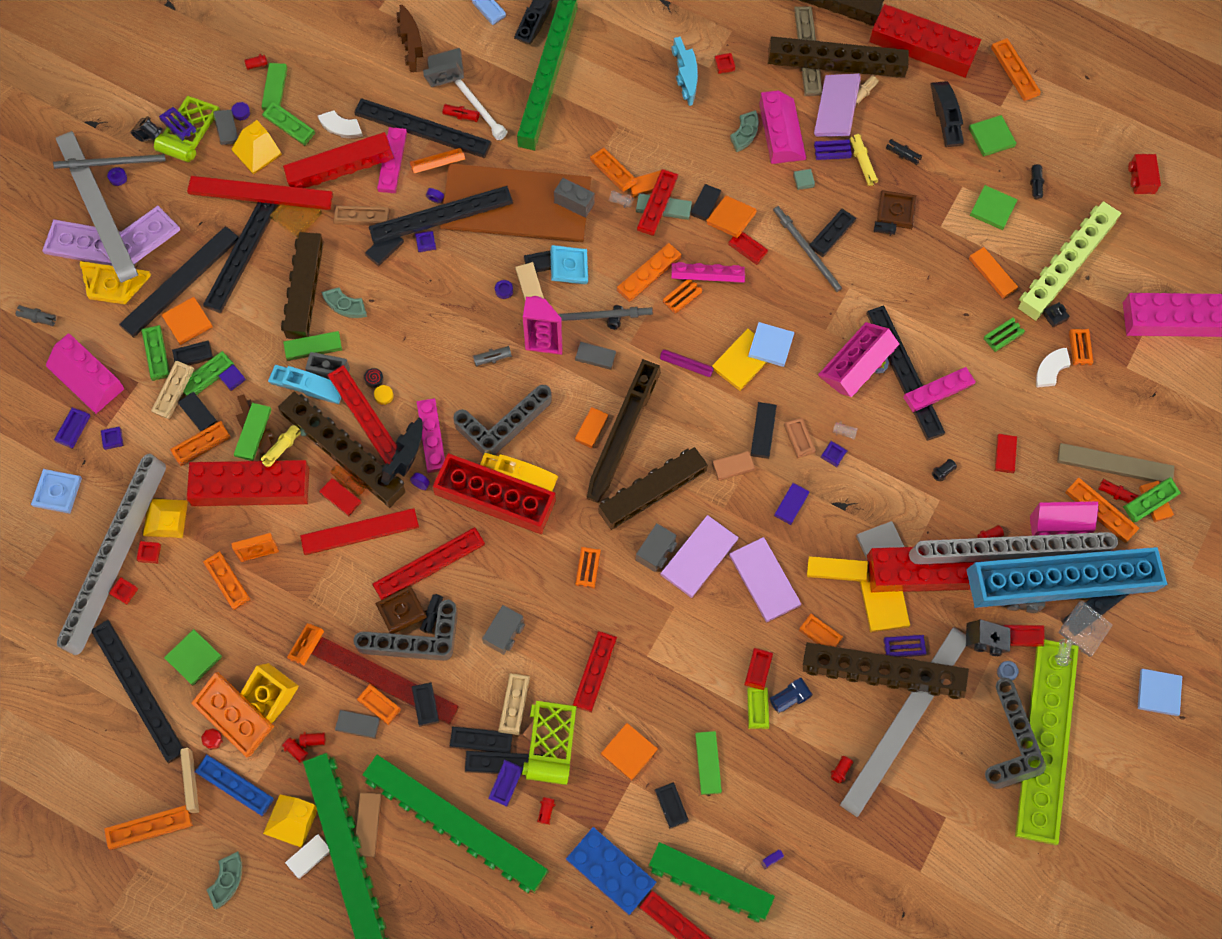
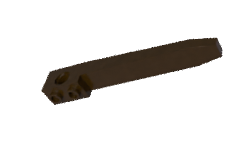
M642 359L590 478L587 492L588 500L598 503L609 488L642 411L647 406L661 374L660 365Z

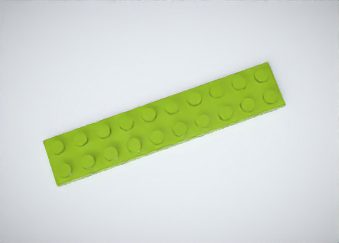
M1045 640L1044 647L1036 646L1028 720L1044 758L1046 769L1039 776L1021 781L1015 833L1017 838L1051 845L1059 844L1079 646ZM1027 741L1025 748H1031L1033 742ZM1034 760L1031 762L1030 767L1037 768L1041 762Z

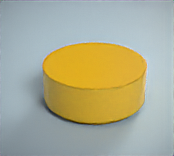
M386 385L378 386L374 391L376 402L381 405L389 404L393 400L392 389Z

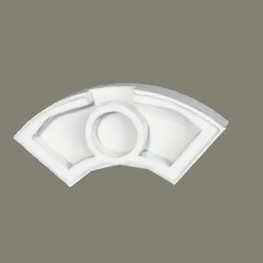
M335 111L318 115L321 125L330 133L339 135L342 138H359L363 136L357 119H343Z
M1067 348L1053 351L1042 361L1036 374V387L1056 385L1058 372L1071 365Z

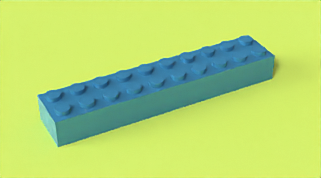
M1158 547L975 562L966 569L975 608L1156 592L1167 585Z

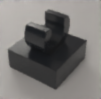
M1060 302L1045 309L1042 313L1052 327L1063 323L1070 317L1066 312L1067 309Z

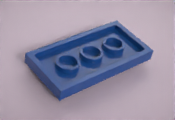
M594 827L566 858V861L629 916L657 883Z

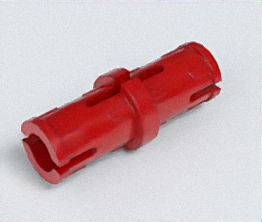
M444 104L442 112L443 115L457 117L458 120L466 119L478 122L480 114L479 111L465 109L464 106L456 107Z
M1104 478L1098 487V490L1114 496L1113 499H1120L1126 503L1139 496L1124 489V486H1117Z

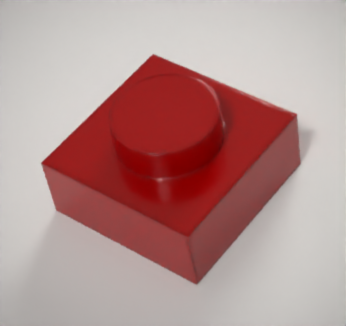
M732 53L715 55L714 61L718 74L735 71Z
M140 541L136 560L143 563L158 564L161 544Z
M120 577L109 594L125 605H128L138 591V588Z

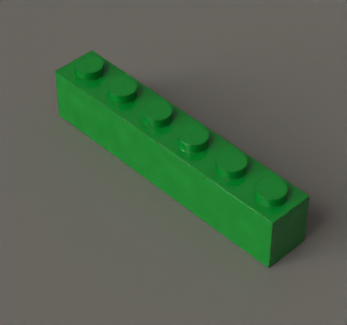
M661 842L658 843L648 866L652 874L661 878L663 875L671 878L670 882L681 887L682 884L690 887L689 891L701 896V893L709 896L708 900L720 905L722 902L728 905L730 911L737 914L741 911L748 915L747 918L756 923L766 920L775 898L774 895Z

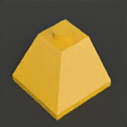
M258 120L241 131L232 148L233 153L252 174H255L282 155L268 131Z
M152 499L146 512L143 536L183 538L188 501Z
M280 794L263 834L302 848L317 814L316 806L301 799Z

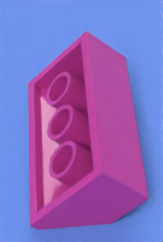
M779 90L761 92L759 106L771 164L806 160L794 98Z
M526 296L523 312L525 350L562 355V318L546 299L539 296Z
M865 322L818 376L840 394L852 397L869 380L870 376L882 365L886 358L894 352L899 343L889 328Z
M69 333L54 345L46 367L95 414L124 390L120 381Z

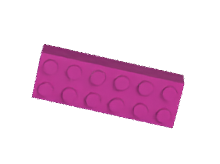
M1129 293L1123 302L1126 336L1222 337V294Z

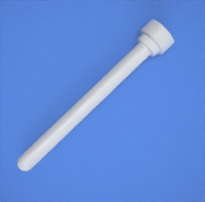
M461 79L454 81L492 128V135L495 139H503L508 133L506 128L494 121Z

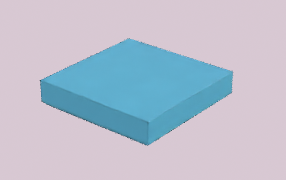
M552 245L550 248L551 281L587 284V249Z

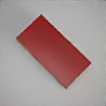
M743 231L738 238L733 236L728 243L729 246L756 265L768 253L767 248Z
M997 435L994 471L1015 472L1017 436Z
M333 478L319 491L324 498L348 517L361 504V500Z
M1003 625L1004 627L1011 628L1010 646L1044 647V625Z
M757 648L753 649L745 686L764 691L773 653Z

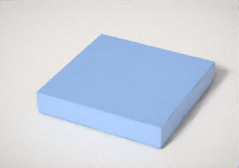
M759 322L748 357L784 367L794 332Z
M43 469L31 505L70 514L82 480L81 476Z
M1141 669L1137 709L1179 716L1182 676Z

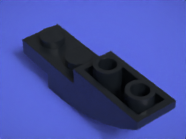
M532 0L530 7H527L514 39L531 44L541 30L552 8L551 3L553 0Z
M948 81L931 82L936 117L940 118L945 147L962 146L964 144L961 130L963 120L955 93Z
M418 418L415 423L411 422L406 429V433L398 437L396 441L397 448L392 457V462L390 464L386 463L381 471L383 474L381 482L385 485H388L397 473L405 477L410 470L421 442L423 429L421 418Z

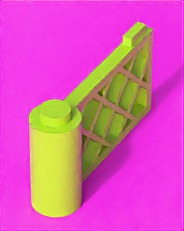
M187 96L178 112L183 116H188V121L192 125L202 121L204 125L196 128L195 133H190V135L195 134L196 136L193 142L186 139L180 140L176 135L170 134L171 130L167 127L163 134H159L156 137L154 150L182 161L190 162L196 156L195 148L214 120V111H220L219 107ZM189 103L197 105V108L187 110ZM212 110L211 114L203 116L202 111ZM200 112L201 117L191 119V114Z
M536 701V705L532 704L530 717H533L534 721L528 763L524 762L522 775H526L527 780L567 785L576 706ZM540 707L548 708L552 714L543 719L539 714ZM562 711L571 712V718L566 722L558 715ZM553 717L561 724L555 730H552L547 724ZM542 725L550 732L543 738L537 733V729ZM562 728L569 734L568 738L564 741H561L555 734ZM553 736L558 745L550 750L544 741ZM540 744L547 751L543 756L534 755V748ZM562 747L566 752V759L557 758L553 752Z

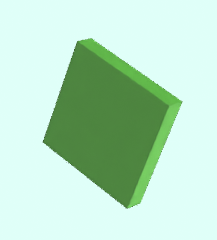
M1002 115L969 126V130L983 157L1015 147L1016 141Z
M985 185L970 216L1003 230L1018 199Z
M193 629L164 658L193 686L222 656Z

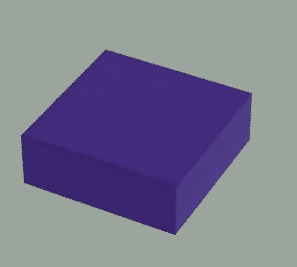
M433 231L415 234L418 253L436 250Z
M234 365L218 375L230 391L246 380Z
M120 426L101 430L104 450L124 446Z
M830 441L821 458L838 467L847 450Z
M777 850L761 861L764 870L780 861L784 854L781 850Z

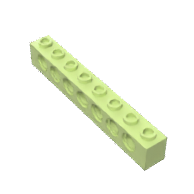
M1104 201L1099 207L1096 205L1090 212L1091 217L1089 219L1086 217L1080 225L1081 229L1079 231L1075 230L1071 235V241L1064 243L1060 249V255L1055 254L1050 261L1051 266L1049 268L1045 267L1040 273L1041 278L1039 280L1035 279L1029 287L1031 290L1028 293L1025 291L1020 297L1019 301L1021 303L1018 309L1035 321L1120 217L1121 213Z

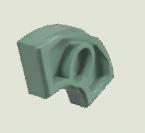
M756 110L740 115V127L735 133L730 135V140L736 152L745 149L756 137L759 124Z
M340 288L322 292L326 304L339 315L349 318L367 317L362 298L354 299L347 297Z
M235 852L218 861L220 867L218 878L207 889L215 910L231 899L240 884L242 860L239 852Z

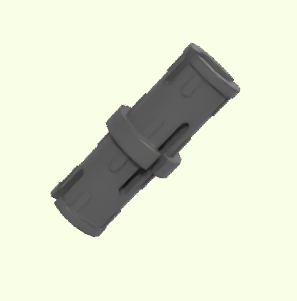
M22 305L17 307L20 310H16L17 317L29 319L33 323L40 322L52 327L55 325L52 320L56 321V315L41 312L37 308L30 309Z
M509 346L495 350L489 349L488 352L473 355L476 367L490 362L494 364L498 360L512 357ZM501 353V355L484 359V357Z

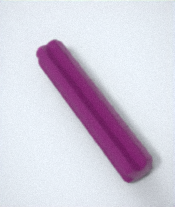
M663 349L660 355L661 360L707 377H711L714 370L712 366Z

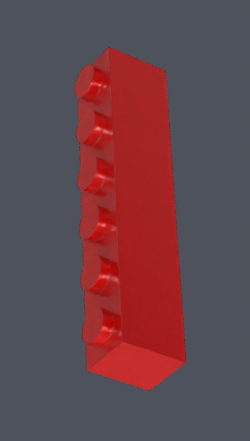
M383 132L283 165L290 187L307 188L328 180H335L346 174H353L364 168L368 169L374 165L386 163L395 158L388 137Z

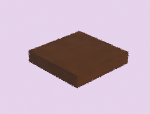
M881 190L877 221L893 222V224H897L896 227L912 229L917 195Z
M411 586L375 603L390 634H395L427 618Z

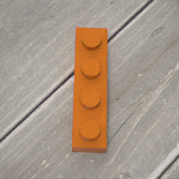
M1008 38L993 43L991 46L992 51L1023 101L1039 96L1041 93L1040 89Z
M668 243L617 286V291L627 301H632L668 270L672 263H676L682 254Z
M1080 478L1065 492L1075 502L1098 501L1097 520L1125 544L1139 530L1137 525Z
M186 805L107 827L104 830L107 847L109 850L192 827L193 825L190 812L186 810Z

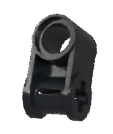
M147 116L138 121L131 130V134L137 140L144 142L154 140L161 133L162 128L157 127L150 121L151 118Z

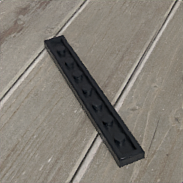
M363 98L360 99L354 111L355 116L388 127L407 129L409 134L455 149L461 148L464 152L482 158L486 157L491 146L490 140Z
M504 186L368 227L373 243L377 244L513 204L508 186Z
M257 203L203 304L204 308L222 313L279 204Z
M226 226L221 229L119 324L120 327L134 338L142 331L141 329H144L237 242L239 237Z
M885 306L868 310L866 314L870 323L889 328L899 343L894 352L887 358L904 394L922 387L923 385ZM932 404L914 412L927 441L945 434Z
M106 620L93 628L91 632L163 757L169 764L181 756L180 750L184 747L111 622Z

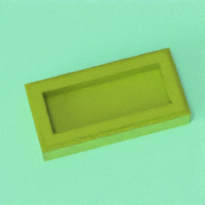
M747 688L748 729H769L768 688H764V691L756 688Z

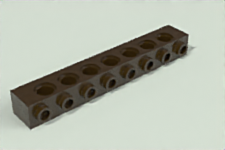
M771 36L768 47V64L905 78L909 67V50Z
M294 391L278 406L281 415L299 429L301 427L311 441L386 506L390 508L406 492L404 488L405 483L398 476L394 477L388 485L380 486L383 476L381 471L385 465H379L374 455L370 452H364L359 442L350 440V436L345 430L336 428L335 422L329 417L325 418L317 406L314 405L312 407L304 395H298ZM306 411L304 415H298L299 412ZM315 421H319L320 424L318 426L312 427ZM333 434V437L329 439L325 438L326 435ZM341 446H347L345 450H338ZM356 457L361 458L358 462H352ZM369 469L375 470L372 474H366Z
M806 642L803 659V672L812 676L821 674L826 675L830 679H838L839 677L845 678L849 682L864 681L872 686L882 684L887 685L891 689H898L900 687L906 688L910 692H928L929 695L939 696L940 694L948 695L952 699L965 698L969 668ZM822 659H827L829 663L827 665H822L819 663V661ZM846 662L850 666L848 668H841L839 664ZM861 666H867L870 669L866 672H863L859 668ZM881 669H887L890 673L887 675H883L879 671ZM906 672L910 677L902 678L900 674ZM928 676L931 680L924 682L920 677ZM948 679L951 684L944 685L941 683V680Z

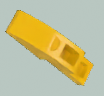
M484 453L480 463L484 467L549 491H553L558 478L557 475L540 467L501 454L496 456Z

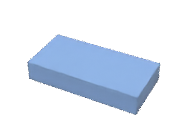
M472 0V3L492 25L506 17L505 11L495 0Z

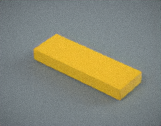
M809 556L807 577L866 582L868 561Z

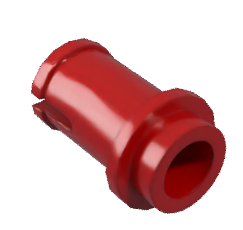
M265 54L244 59L247 70L261 66L264 68L265 65H268Z
M997 525L987 531H980L977 538L1003 537L1004 531L1000 525Z
M304 732V734L299 736L300 746H304V748L316 745L325 746V732L311 734Z
M290 737L282 745L283 751L289 752L301 763L309 753L296 743V739Z
M842 756L836 768L831 770L832 775L830 778L837 783L845 781V776L851 765H853V761L846 756Z
M543 797L542 801H540L541 807L537 820L538 823L550 825L552 810L556 806L554 799Z

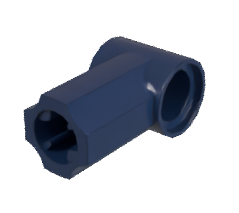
M799 678L769 700L774 710L779 714L796 703L801 704L813 694L804 680Z

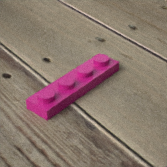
M389 127L387 137L395 159L382 163L377 189L378 192L396 194L407 129Z
M678 262L672 263L671 279L745 282V267L739 265L722 266L720 264L704 265L702 263L686 264Z
M964 367L906 393L903 398L914 413L973 386L976 381L968 369Z
M433 398L416 401L418 415L422 419L423 425L422 440L427 472H439L445 461L436 400Z

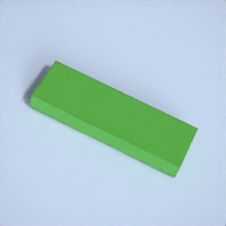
M269 63L261 106L262 110L265 111L273 101L281 106L288 68L287 64Z
M274 101L262 114L265 119L304 146L316 133L315 130Z
M161 326L141 329L151 380L167 378L170 369Z
M339 331L283 342L287 361L309 357L310 352L326 354L342 350Z
M221 351L192 373L183 393L186 396L192 392L196 395L219 379L218 375L234 365V363Z
M252 403L234 452L235 457L254 461L272 410L271 407Z
M1169 477L1124 505L1123 508L1134 523L1172 500L1181 492L1173 479Z
M716 731L695 733L701 795L721 794Z

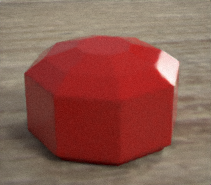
M214 728L205 730L201 736L202 745L210 750L219 748L223 742L222 734Z

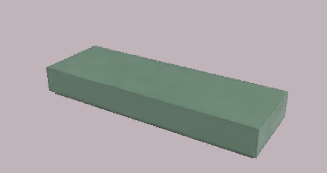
M639 193L636 212H644L650 195ZM669 198L662 216L689 220L692 201Z

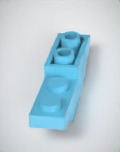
M681 37L674 38L673 46H671L673 56L677 57L679 68L676 81L678 86L682 87L683 99L687 100L689 106L693 105L697 88L698 70L696 57L693 49L686 50Z
M275 365L268 380L272 385L302 392L309 397L339 404L341 396L329 379L290 366L286 368Z

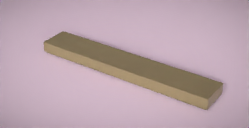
M812 6L795 7L797 39L816 41ZM801 67L804 96H822L820 69Z
M1064 443L1059 445L1057 463L1151 482L1159 481V483L1169 477L1173 479L1174 476L1173 465Z

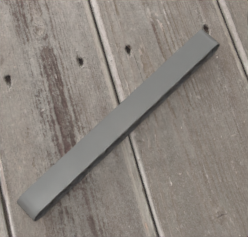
M73 131L55 137L65 161L71 158H76V160L85 159ZM77 167V169L70 170L120 282L122 283L138 276L90 168Z
M146 454L141 459L57 639V646L73 655L80 654L84 649L166 470L165 463L152 454Z
M1109 532L928 540L918 542L910 550L909 557L915 564L998 561L1106 552L1113 550L1117 546L1118 540L1114 534ZM918 550H921L924 555H921Z
M953 627L931 662L954 666L966 647V634ZM928 676L920 678L924 682L931 680ZM924 691L911 692L841 802L840 806L856 817L859 816L934 697L933 695H929L928 692Z

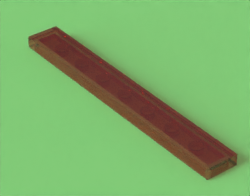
M323 637L320 638L311 653L312 656L415 707L412 686L416 684ZM434 694L439 720L450 725L459 706Z

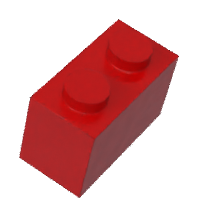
M1135 154L1128 164V170L1132 176L1130 183L1134 194H1156L1161 186L1157 155Z

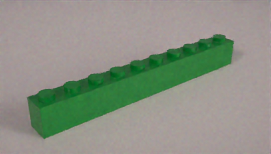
M558 0L517 134L518 147L534 151L536 149L577 13L578 0Z
M325 753L303 761L355 939H389V937H385L384 929H386L383 917H379L377 910L380 908L379 901L372 894L371 889L374 888L373 881L366 874L365 868L368 867L364 855L360 856L358 850L362 846L358 835L355 836L353 831L355 822L347 811V808L350 806L347 797H343L341 791L344 786L340 776L337 777L335 769H338L336 760Z
M378 754L362 774L368 786L373 789L376 787L383 791L381 794L390 801L393 798L399 801V807L406 812H409V810L415 812V817L424 824L428 821L434 825L432 829L440 835H443V833L449 835V840L458 847L462 844L468 848L466 852L474 858L480 856L485 860L483 864L492 870L496 867L502 871L501 876L510 882L515 880L519 883L518 887L527 894L530 891L535 894L549 873L547 868Z

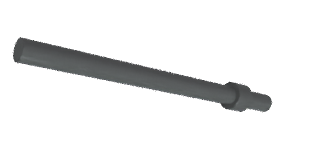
M165 154L84 160L71 158L68 161H53L54 169L69 168V170L77 169V167L164 162Z
M779 206L775 207L773 211L781 220L782 226L789 230L834 290L839 292L842 289L841 285L792 224V219L788 215L786 216Z
M636 306L630 307V309L558 315L562 318V321L627 316L638 318L641 315H653V307L638 308Z

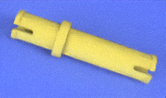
M856 134L854 135L855 139L853 137L850 138L854 148V156L858 158L867 185L871 186L874 185L873 181L876 184L878 179L868 157V150L864 147L861 136Z
M292 425L286 433L281 434L278 441L261 458L262 463L270 467L286 448H290L293 445L294 440L301 433L300 429Z

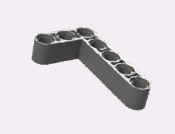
M547 385L537 386L489 431L468 411L463 409L454 413L455 428L483 455L484 453L496 455L551 404V389ZM546 394L547 397L540 398L539 395ZM528 406L534 407V409L530 411L526 410L525 408ZM460 419L467 420L465 423L458 422ZM513 419H520V420H521V421L518 422V423H513V422H512ZM474 431L480 432L479 435H471V433ZM500 431H506V432H507V434H505V435H503V436H502V435H499L498 433H499ZM488 443L493 444L491 448L484 447Z
M444 600L439 604L435 637L359 632L354 637V644L361 654L448 660L452 657L458 616L456 605L452 600ZM446 608L453 609V612L450 614L443 613ZM443 627L451 628L447 634L441 633V629ZM361 640H369L366 646H359ZM382 641L389 642L385 648H380L379 644ZM401 643L409 644L405 650L399 649ZM422 644L429 646L426 651H419L418 649ZM441 646L449 648L445 653L438 652Z
M1009 678L999 679L996 683V690L1022 756L993 765L986 770L985 778L994 789H1001L1039 776L1046 769L1044 758L1016 687ZM1010 686L1011 690L1009 692H1001L1003 687ZM1012 704L1019 705L1015 711H1009L1008 709ZM1018 723L1026 724L1022 730L1016 729ZM1027 741L1033 742L1032 747L1028 749L1023 748V744ZM1039 760L1041 763L1037 768L1030 767L1032 761ZM1020 767L1021 770L1018 774L1013 775L1010 773L1012 768ZM1000 774L1001 777L998 781L994 782L991 781L992 775Z

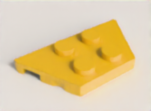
M80 261L87 297L90 300L126 304L151 276L149 271L136 269L138 276L121 283L113 266Z

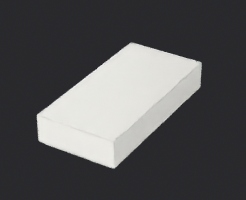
M317 834L285 863L297 878L300 879L330 853L328 845Z

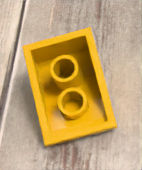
M267 663L256 666L241 694L266 719L273 723L289 704L299 685Z

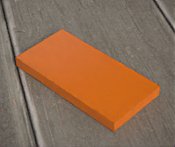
M219 672L213 674L191 703L246 758L253 754L274 727Z

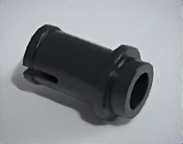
M875 221L873 232L890 234L889 236L891 234L895 235L897 224Z
M620 305L613 306V310L623 309ZM622 317L608 318L606 321L607 326L610 329L616 330L621 326L620 320Z
M948 459L940 467L933 469L932 476L937 481H943L946 478L945 476L957 468V465L952 459Z

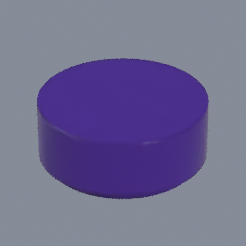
M238 102L232 106L231 110L235 119L245 120L249 117L250 109L246 103Z
M120 167L112 168L108 172V179L114 186L123 185L127 180L125 171Z
M428 188L426 197L435 203H442L444 194L436 189Z
M507 280L497 282L495 285L496 296L500 299L510 298L513 294L512 283Z
M414 473L410 478L411 483L421 490H426L430 485L429 479L421 473Z

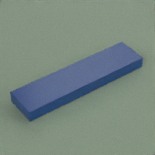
M208 755L205 756L195 770V773L262 817L274 801L273 797Z

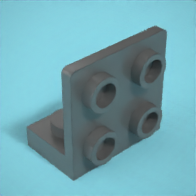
M460 48L428 57L429 69L423 70L431 87L464 79Z

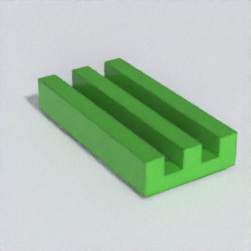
M1013 317L985 335L983 339L996 352L1024 334L1025 330L1020 328L1019 323L1016 324ZM1010 325H1012L1011 328H1009L1008 330L1004 331L1003 333H1001L1000 335H998V336L995 337L994 339L990 340V338L994 337L995 335H997L998 333H1000L1001 331H1003L1004 329H1006L1007 327H1009ZM1014 330L1017 331L1015 334L1011 335L1010 337H1008L1007 339H1005L1004 341H1002V342L999 343L998 345H996V346L994 345V343H996L997 341H999V340L1002 339L1003 337L1007 336L1008 334H1010V333L1013 332Z

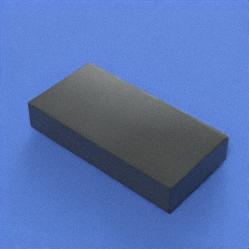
M232 110L214 111L213 115L220 145L235 144L238 135Z
M580 342L575 361L611 370L616 351Z
M340 710L335 731L375 739L380 718Z

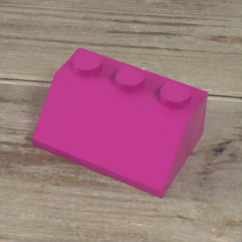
M1098 501L1039 503L1030 515L1032 536L1093 533L1096 529Z

